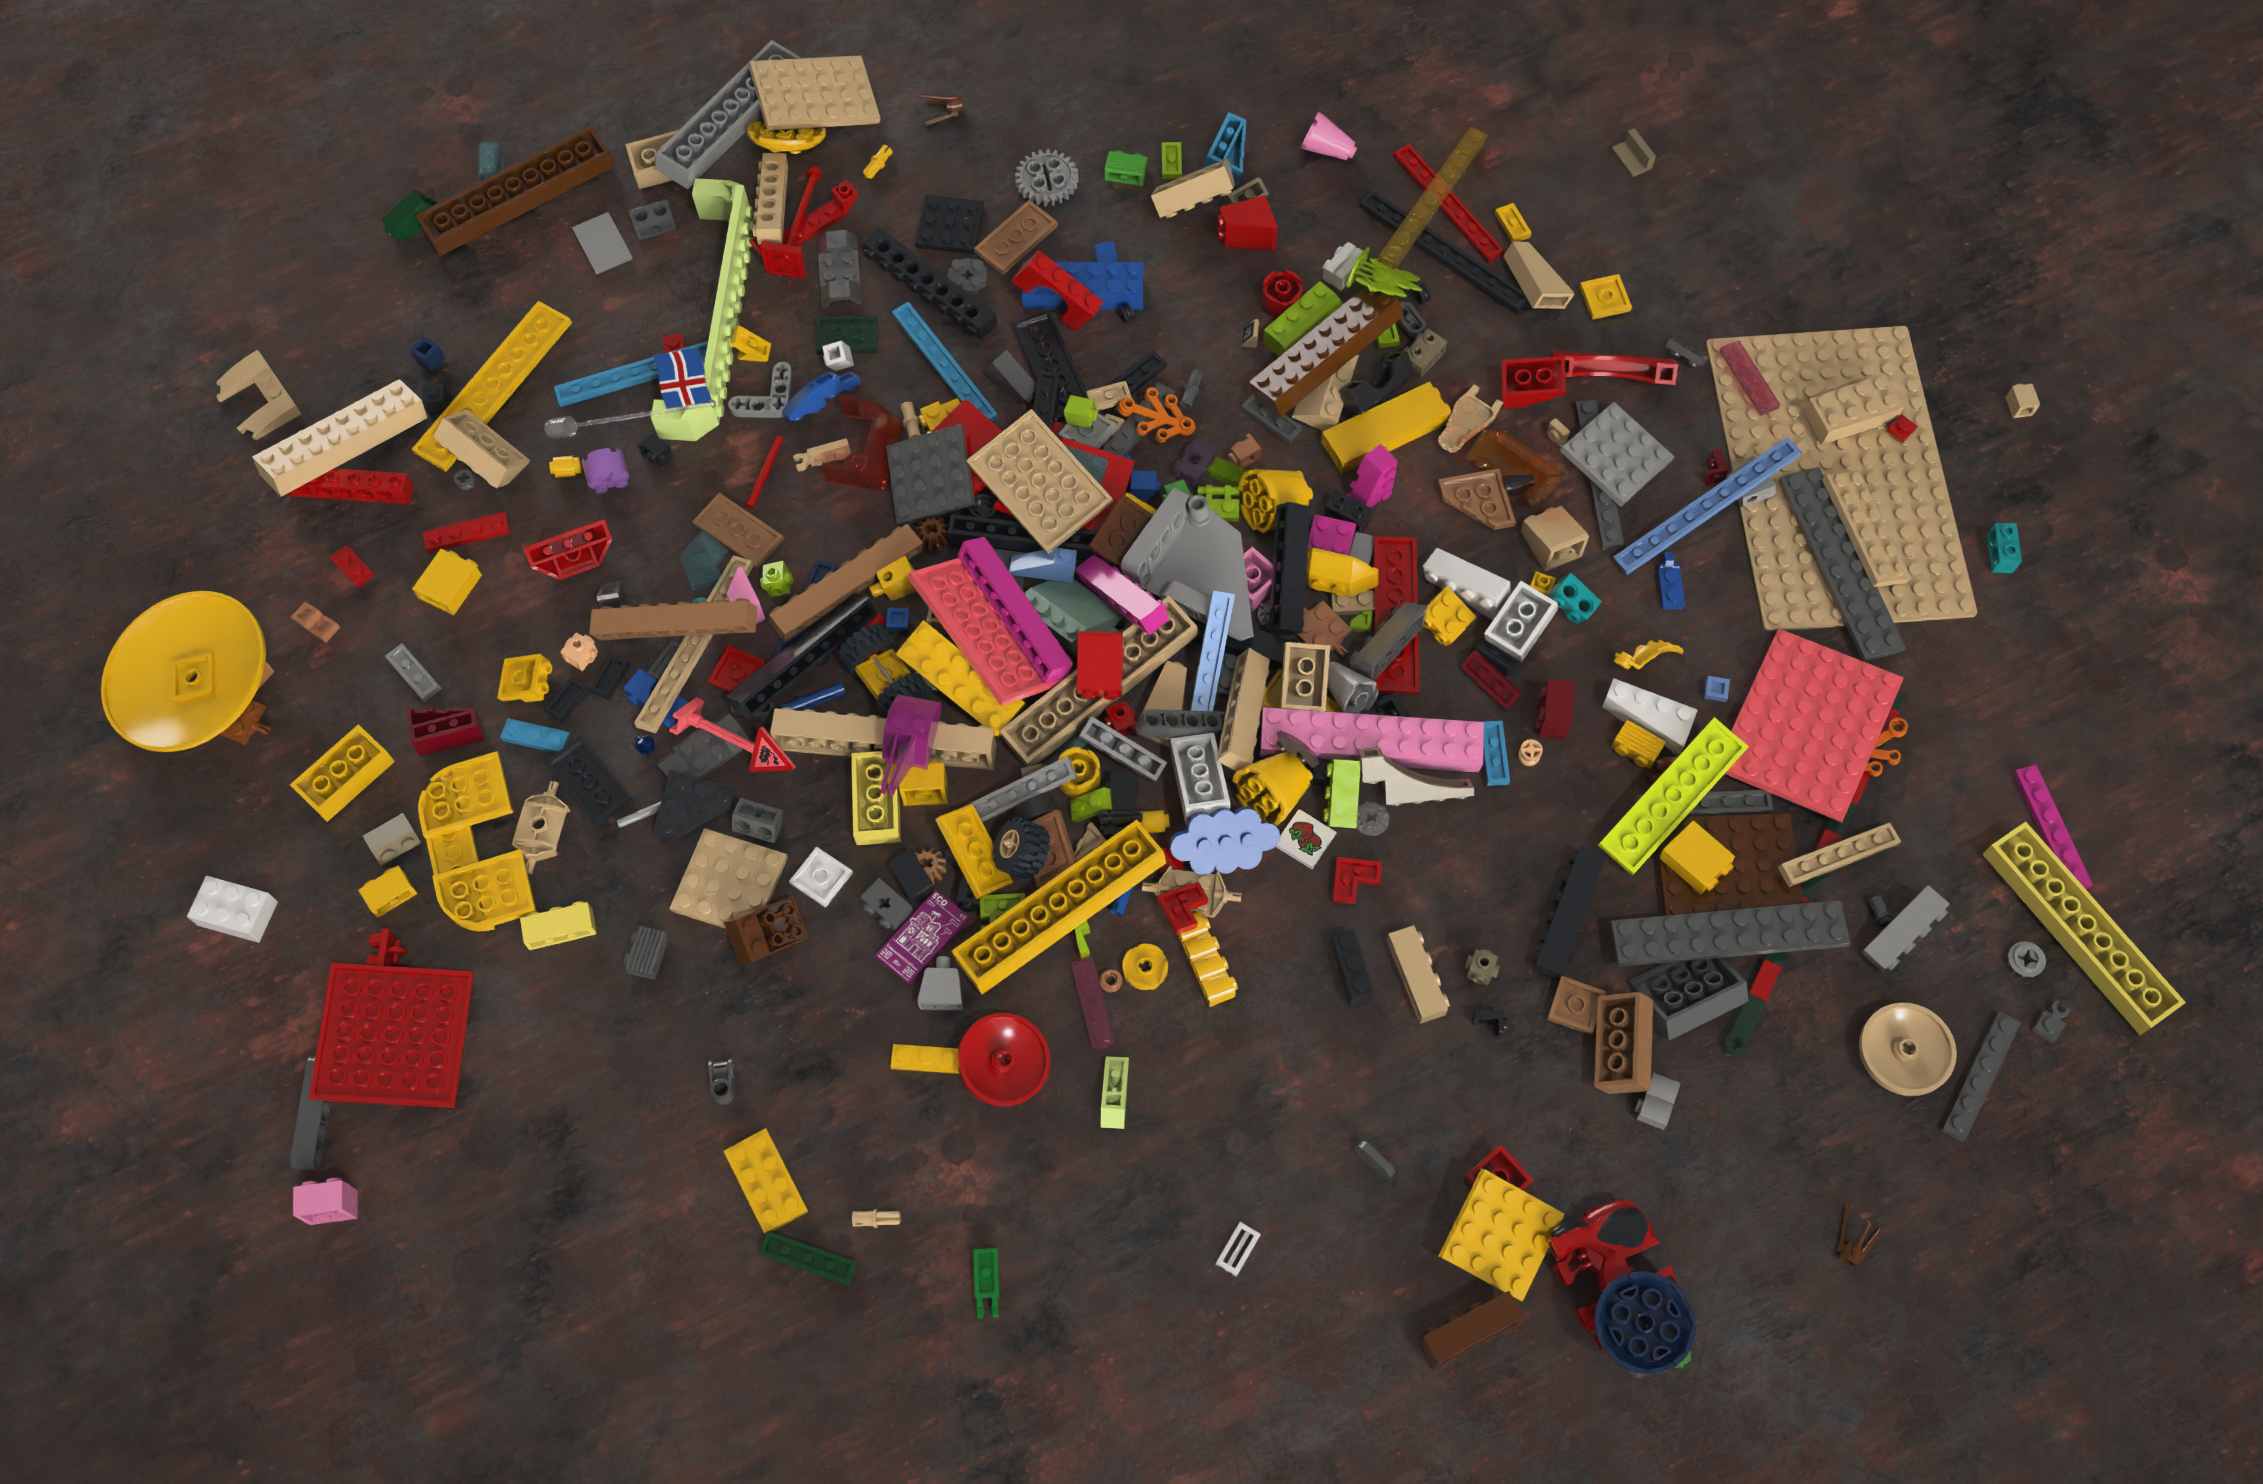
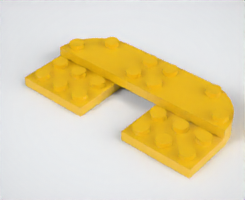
M496 751L450 765L437 772L430 779L431 783L426 790H422L419 798L418 813L434 873L432 878L436 896L443 911L457 925L473 931L493 930L495 925L537 912L522 850L519 849L483 861L479 860L472 825L513 813L500 754Z

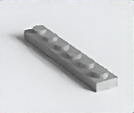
M1065 757L967 805L973 803L982 823L1013 809L1020 803L1055 789L1078 776L1070 757Z

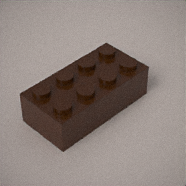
M1499 1290L1490 1295L1485 1304L1481 1305L1479 1301L1468 1307L1461 1317L1459 1313H1456L1447 1318L1442 1327L1439 1328L1436 1324L1425 1330L1424 1334L1421 1335L1423 1338L1418 1344L1432 1370L1518 1325L1524 1318V1315L1511 1292L1502 1293Z

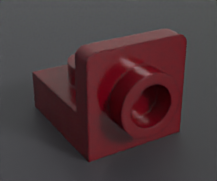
M1721 449L1712 450L1707 460L1709 470L1706 472L1703 481L1705 484H1717L1725 479L1729 469Z

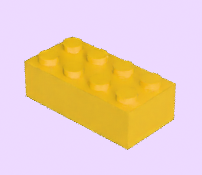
M358 724L293 781L290 786L328 822L395 761Z

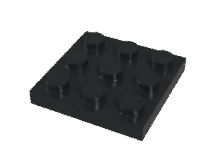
M926 195L916 239V248L975 254L974 248L977 246L984 201Z

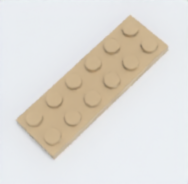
M1860 471L1826 474L1822 481L1872 586L1907 583L1912 578Z

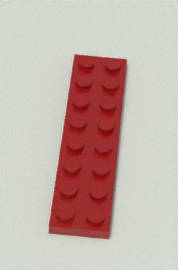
M1374 536V567L1379 569V584L1374 588V635L1377 633L1379 625L1391 618L1390 615L1396 607L1400 608L1405 602L1418 604L1416 537ZM1418 633L1375 679L1379 694L1419 695Z

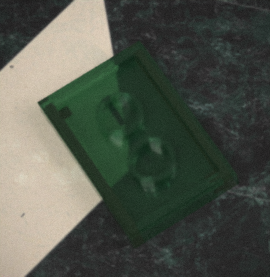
M878 315L817 317V355H824L822 346L838 341H843L850 346L851 354L877 353Z

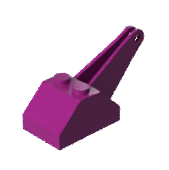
M897 694L889 708L884 728L882 759L888 762V766L881 785L882 794H886L889 788V795H894L911 767L928 769L942 710L940 702Z

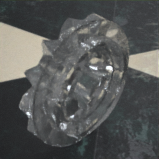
M1368 801L1361 806L1359 805L1356 828L1368 836H1376L1383 833L1389 825V814L1385 806H1381L1377 802L1369 803ZM1377 813L1375 819L1377 822L1371 820L1370 822L1366 823L1368 819L1367 814L1372 816Z

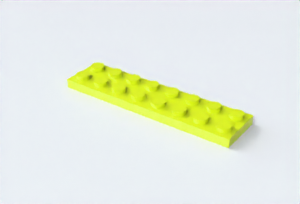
M1714 717L1598 846L1633 875L1745 752L1748 746Z

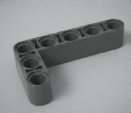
M1150 709L1138 719L1135 728L1138 734L1144 737L1178 738L1214 733L1219 748L1226 712ZM1221 763L1223 773L1228 778L1233 779L1236 771Z

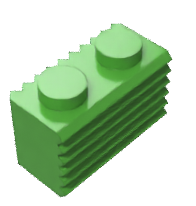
M1119 150L1115 152L1109 151L1104 170L1105 180L1143 186L1148 167V157L1138 153L1134 155L1125 154Z

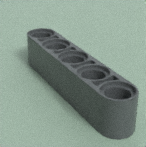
M310 1056L306 1063L290 1156V1166L292 1169L318 1170L322 1160L331 1101H314L309 1099L316 1056Z

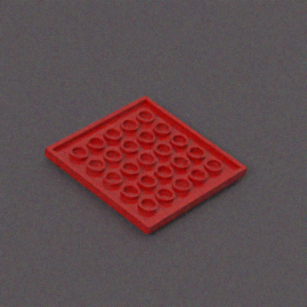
M331 963L309 1099L314 1101L455 1108L474 972Z

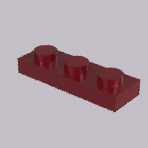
M1473 650L1460 666L1506 710L1511 709L1523 694L1477 650Z

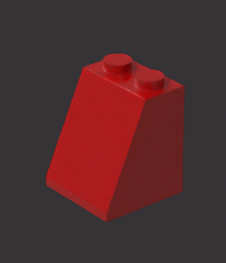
M1265 195L1219 207V216H1217L1219 228H1216L1218 239H1222L1224 247L1276 251L1278 226Z
M1078 631V696H1082L1085 699H1094L1095 696L1108 700L1122 697L1125 659L1123 633Z

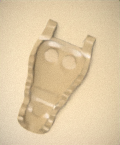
M1474 384L1467 393L1456 401L1446 428L1439 436V445L1448 452H1457L1466 441L1488 427L1495 420L1504 402L1497 399L1493 406L1490 407L1475 397L1480 387Z

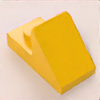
M740 325L734 327L730 345L739 350L738 359L767 362L771 343Z

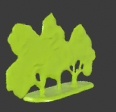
M1369 247L1358 257L1347 283V287H1350L1357 281L1359 284L1368 287L1371 291L1403 298L1407 297V295L1400 288L1422 291L1418 285L1410 282L1420 280L1413 273L1399 270L1391 263L1381 259L1370 258L1372 263L1366 262L1370 252ZM1362 270L1372 275H1367L1366 273H1363Z

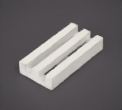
M1239 1222L1218 1258L1216 1265L1221 1266L1224 1270L1237 1277L1261 1234ZM1243 1229L1246 1232L1226 1264L1223 1261ZM1249 1235H1253L1254 1237L1236 1268L1231 1267Z

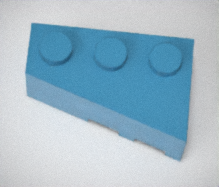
M1228 112L1203 167L1205 168L1228 159L1236 185H1239L1243 173L1246 133L1245 119Z

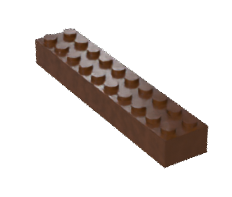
M592 126L415 216L438 255L442 256L614 168V164L609 151Z

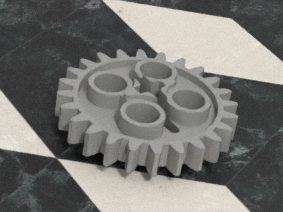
M1047 149L1046 153L1039 150L1038 155L1032 152L1031 158L1025 156V162L1020 161V167H1016L1015 182L1016 187H1018V193L1023 194V199L1029 197L1031 202L1036 200L1037 206L1041 202L1044 203V207L1047 206L1048 202L1052 206L1055 205V201L1062 204V198L1068 200V194L1073 195L1074 189H1077L1079 179L1075 162H1071V157L1065 158L1064 153L1057 155V150L1053 154L1050 153L1049 149ZM1042 165L1046 166L1051 191L1047 188L1046 176Z

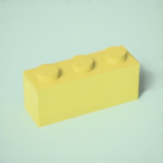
M579 901L564 908L553 907L547 912H532L527 914L526 917L520 918L523 941L529 950L597 934L593 909L588 902Z

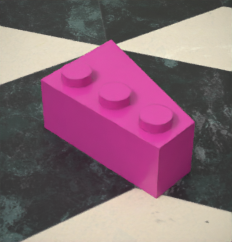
M1379 444L1364 456L1356 472L1359 477L1356 482L1352 481L1350 485L1352 492L1346 495L1370 508L1381 500L1388 499L1392 494L1398 460L1382 444Z

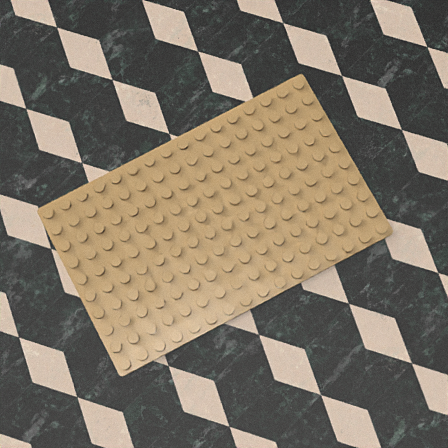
M1906 326L1708 339L1706 347L1731 470L1734 471L1753 455L1755 458H1758L1787 437L1801 451V456L1770 476L1776 484L1774 496L1746 507L1741 506L1738 502L1764 630L1769 632L1777 631L1778 628L1782 630L1846 626L1778 482L1780 477L1820 467L1824 476L1826 474L1860 471L1912 578L1907 583L1877 586L1894 623L1975 617L1977 608L1908 328ZM1885 374L1904 406L1900 415H1904L1918 426L1916 431L1904 443L1887 432L1888 427L1893 423L1890 422L1821 445L1803 411L1812 397Z

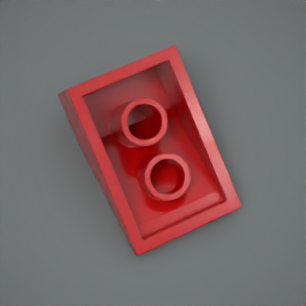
M1565 356L1502 360L1504 408L1526 407L1566 394Z

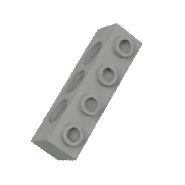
M1092 716L1079 736L1080 739L1153 783L1156 782L1167 764L1163 759Z

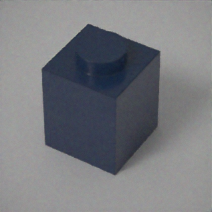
M424 336L410 349L416 363L431 373L446 359L439 345Z

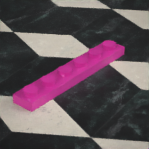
M2037 765L2015 770L2013 772L2015 780L2045 844L2085 889L2091 888L2093 884Z

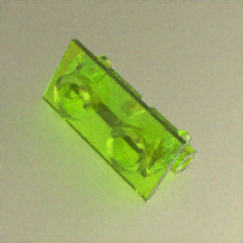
M1215 456L1213 464H1210L1208 468L1209 476L1239 487L1242 475L1250 471Z

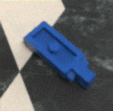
M1664 552L1662 564H1659L1657 571L1662 610L1684 609L1685 602L1679 563H1674L1673 552Z

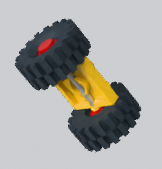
M875 623L874 626L870 624L867 628L863 627L858 633H853V637H849L846 640L847 643L842 644V649L839 650V658L854 676L858 675L876 698V708L885 719H887L889 708L897 694L932 700L933 691L919 673L911 674L896 655L894 649L896 643L882 624Z

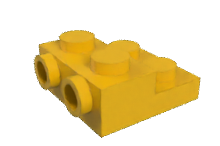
M958 398L942 405L938 401L920 409L921 415L918 418L921 426L927 428L928 432L926 433H931L961 404Z
M1446 586L1426 605L1428 609L1424 627L1429 629L1434 634L1435 639L1446 647L1465 630L1476 616Z
M541 654L504 659L497 698L501 701L521 699L524 702L544 700V694L549 691L547 677L552 672L550 660Z

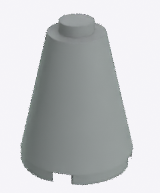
M1335 661L1330 662L1327 687L1343 713L1361 714L1360 711L1363 709L1369 710L1379 694V690L1376 688L1377 683Z

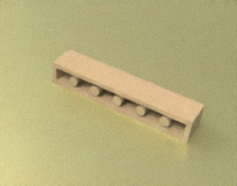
M1248 648L1236 657L1217 756L1218 762L1236 772L1253 762V751L1257 742L1256 734L1260 725L1259 717L1263 708V695L1266 691V678L1269 674L1270 659L1251 648Z

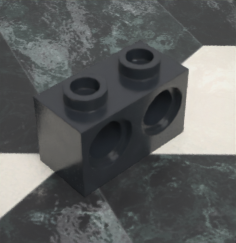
M1335 490L1325 505L1324 516L1356 523V534V532H1364L1371 521L1373 509Z

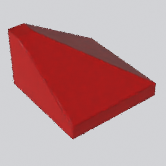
M1163 848L1166 864L1160 867V874H1164L1169 866H1172V870L1183 871L1184 861L1176 859L1170 852V849Z

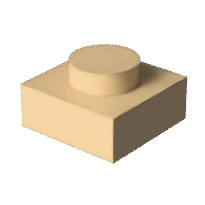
M1555 418L1549 423L1547 434L1553 442H1556L1561 447L1567 442L1570 431Z

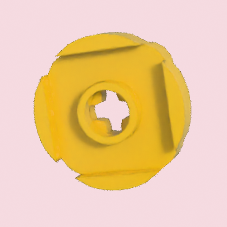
M1140 944L1138 947L1131 948L1125 954L1122 964L1125 980L1131 986L1140 990H1154L1158 988L1168 973V962L1162 950L1152 944ZM1149 962L1151 970L1143 972L1139 965Z

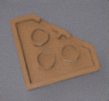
M1499 468L1438 479V487L1443 502L1493 530L1515 526L1516 521Z

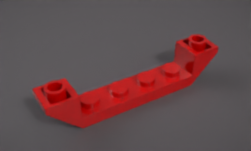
M848 180L831 189L833 200L802 219L793 246L803 244L847 215L859 195ZM791 226L783 230L782 244L786 243ZM757 237L750 239L749 243L762 256L761 245H758Z

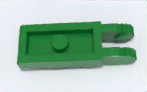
M998 1248L974 1249V1286L978 1319L983 1318L985 1314L983 1299H992L991 1314L993 1318H998V1298H1000Z

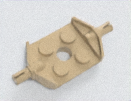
M553 781L549 782L548 790L544 794L532 795L525 799L513 838L512 846L516 850L521 849L527 860L526 868L528 874H533L537 861L558 855L556 851L566 814L570 812V809L556 797L559 783L555 781L554 783ZM538 820L545 821L542 828L534 829L535 822Z
M1169 866L1159 880V883L1143 882L1142 891L1155 892V895H1160L1199 882L1208 897V904L1191 909V912L1194 914L1200 911L1202 917L1214 918L1219 913L1224 903H1227V900L1241 902L1242 892H1229L1226 890L1218 871L1217 874L1199 875L1190 871L1172 870V866Z

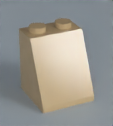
M1562 506L1557 508L1551 507L1542 514L1527 517L1521 528L1524 538L1544 572L1582 557L1589 538L1588 533Z

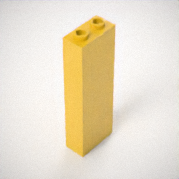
M1428 382L1363 414H1359L1323 431L1321 444L1340 473L1343 474L1360 466L1364 456L1379 444H1382L1388 451H1391L1447 425L1451 409L1441 399L1438 389Z

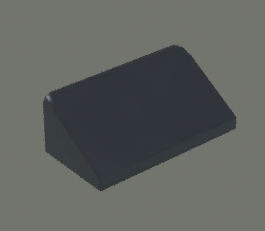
M1483 638L1472 646L1467 655L1468 657L1473 650H1477L1505 677L1517 663L1514 658Z

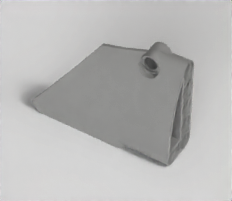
M1178 488L1172 489L1125 554L1121 563L1123 575L1126 574L1134 584L1137 582L1142 589L1160 597L1162 601L1170 596L1186 615L1204 624L1207 622L1212 590L1235 594L1227 635L1239 641L1254 637L1241 532L1210 509L1204 496H1193Z

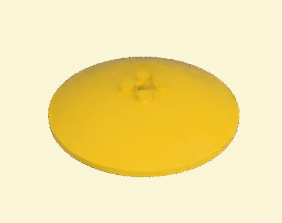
M192 591L178 594L147 609L118 638L104 668L101 697L106 717L111 726L118 734L135 746L156 752L186 750L219 735L244 712L260 685L266 662V645L259 622L250 610L239 601L225 594L212 591ZM197 674L196 680L190 682V679H192L193 676Z

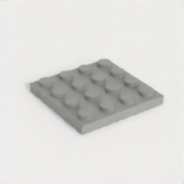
M1615 402L1578 432L1560 450L1562 454L1620 507L1628 502L1675 458Z

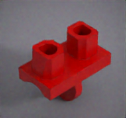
M382 928V933L370 935V947L379 948L378 955H368L366 965L392 966V963H398L399 957L406 956L407 950L401 947L400 940H395L396 935L390 933V929Z

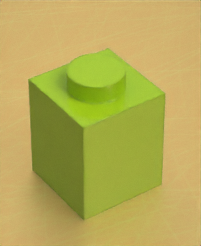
M1070 395L1064 409L1066 422L1069 425L1090 429L1093 421H1096L1098 417V409H1096L1094 400Z

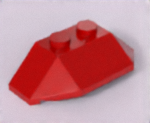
M605 519L550 537L523 549L532 569L562 580L600 566L610 546L612 536Z

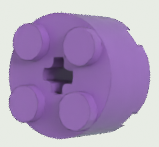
M610 448L595 450L587 454L588 459H582L587 484L591 489H595V492L598 494L607 492L610 487L622 488L628 485L629 473L623 452L619 449H616L617 452H611Z

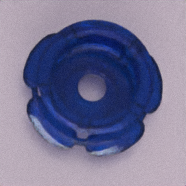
M644 735L636 738L637 742L634 746L638 752L643 755H649L651 752H654L656 748L655 741L650 736Z

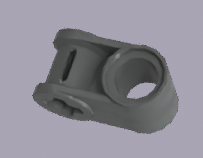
M729 1058L728 1061L719 1062L709 1060L710 1092L718 1104H730L735 1097L734 1059ZM728 1088L724 1095H717L720 1089Z

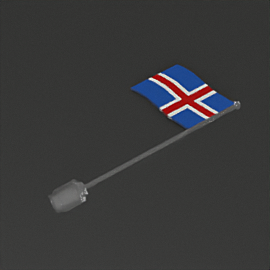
M697 348L653 355L658 367L660 390L667 409L579 423L571 416L551 418L545 423L547 436L554 439L571 437L575 435L577 428L581 426L708 406L714 408L716 401L711 399L706 384L704 362L701 353Z

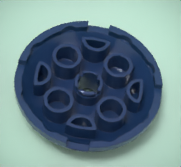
M1631 1272L1612 1281L1601 1293L1594 1315L1596 1334L1607 1355L1621 1367L1631 1372L1647 1375L1666 1372L1681 1363L1690 1352L1696 1335L1695 1314L1684 1296L1685 1293L1671 1280L1652 1272ZM1639 1318H1645L1648 1321V1330H1642L1638 1324Z

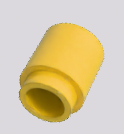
M574 455L553 457V461L549 462L550 472L555 474L556 478L576 476V474H581L580 458L574 457Z
M1164 810L1143 811L1142 822L1139 823L1148 833L1165 832V828L1169 827V814H1164Z

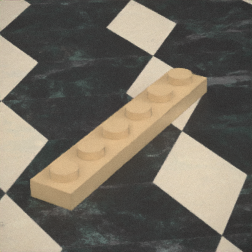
M1887 823L1785 862L1778 869L1788 887L1897 846L1901 843V840L1891 823Z

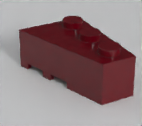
M407 708L411 743L419 757L485 740L482 721L474 708H447V710H434V708L414 710V708Z

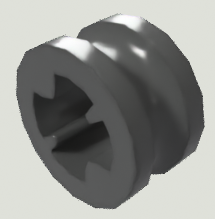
M461 470L454 477V481L461 490H470L475 486V478L469 470Z

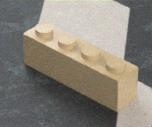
M1413 925L1389 933L1387 943L1419 1024L1445 1016L1448 1010L1447 1007H1449V1001L1446 994L1441 993L1439 988L1441 986L1440 978L1437 973H1433L1431 968L1432 959L1429 952L1425 953L1422 946L1424 940L1421 932H1417Z

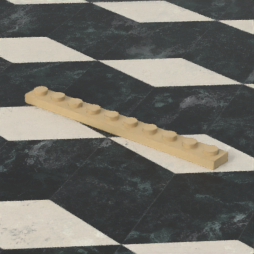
M733 555L706 601L710 603L717 602L719 599L729 601L727 592L737 569L742 566L746 576H748L754 566L753 562ZM714 634L685 636L634 723L637 728L653 733L658 731Z

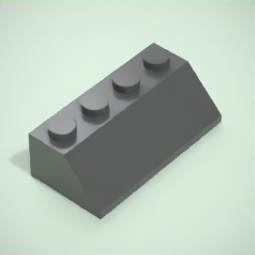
M1405 602L1400 608L1396 607L1390 615L1391 618L1379 625L1374 637L1369 636L1364 642L1362 650L1354 652L1349 659L1350 669L1374 681L1423 628L1428 607Z

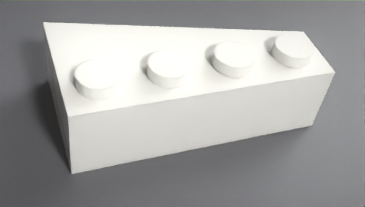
M1436 548L1423 565L1427 581L1441 589L1448 586L1462 602L1491 620L1495 619L1511 595L1510 581L1439 548Z
M1613 679L1602 708L1620 720L1626 722L1628 719L1666 741L1664 746L1670 749L1675 756H1679L1682 752L1697 713V709L1617 679Z

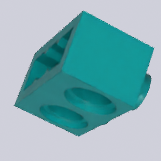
M1995 523L1987 534L1991 573H2013L2022 562L2017 523Z
M1572 573L1563 576L1547 595L1550 599L1557 602L1558 608H1561L1567 614L1568 619L1577 625L1588 620L1602 602Z

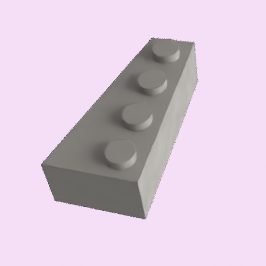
M1928 885L1862 951V954L1881 972L1886 968L1891 971L1900 962L1897 957L1902 952L1908 954L1916 946L1913 941L1918 936L1924 938L1933 929L1929 925L1935 919L1939 922L1948 913L1946 908L1950 904Z

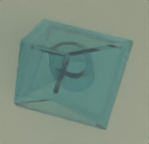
M701 531L680 554L691 590H697L718 582L721 577L718 565L728 552L726 548L705 531Z

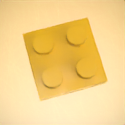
M1619 274L1580 283L1579 287L1592 320L1631 311L1632 305Z

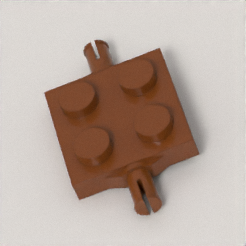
M251 700L237 720L219 735L246 745L250 736L255 731L268 735L271 728L260 723L261 716L267 707Z

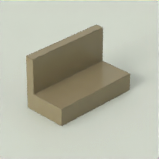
M1635 128L1627 132L1624 142L1611 148L1631 177H1635L1653 167L1656 156Z

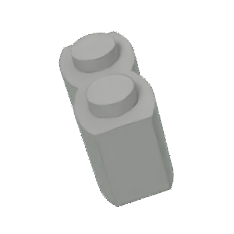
M1653 1072L1651 1076V1090L1645 1091L1644 1098H1639L1634 1110L1638 1113L1636 1119L1664 1130L1670 1118L1681 1083Z

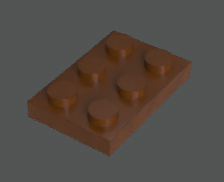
M1121 495L1088 547L1122 571L1121 563L1125 554L1151 520L1153 514L1126 495Z

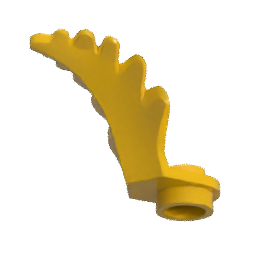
M1650 640L1646 646L1639 645L1635 649L1633 657L1623 651L1621 654L1616 653L1614 655L1616 658L1613 662L1626 670H1629L1630 667L1640 670L1648 661L1661 653L1676 652L1682 654L1684 651L1680 646L1672 645L1670 642L1658 640V643Z

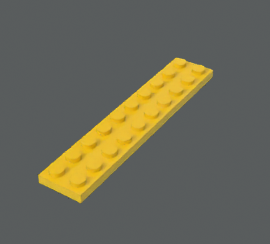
M538 301L412 448L414 454L447 472L457 458L450 450L441 446L433 438L442 418L468 410L483 423L487 424L572 324L571 319Z

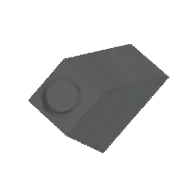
M1007 350L983 372L988 379L1019 405L1024 401L1029 403L1035 398L1037 384Z

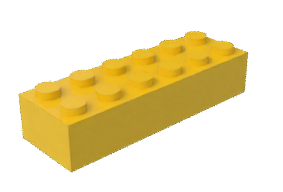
M924 620L896 653L901 660L981 725L994 729L997 738L1001 737L1000 730L1013 721L1026 707V703L1021 699L1001 706L960 649Z

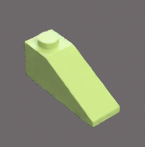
M1106 1056L1101 1102L1102 1128L1124 1129L1129 1058Z

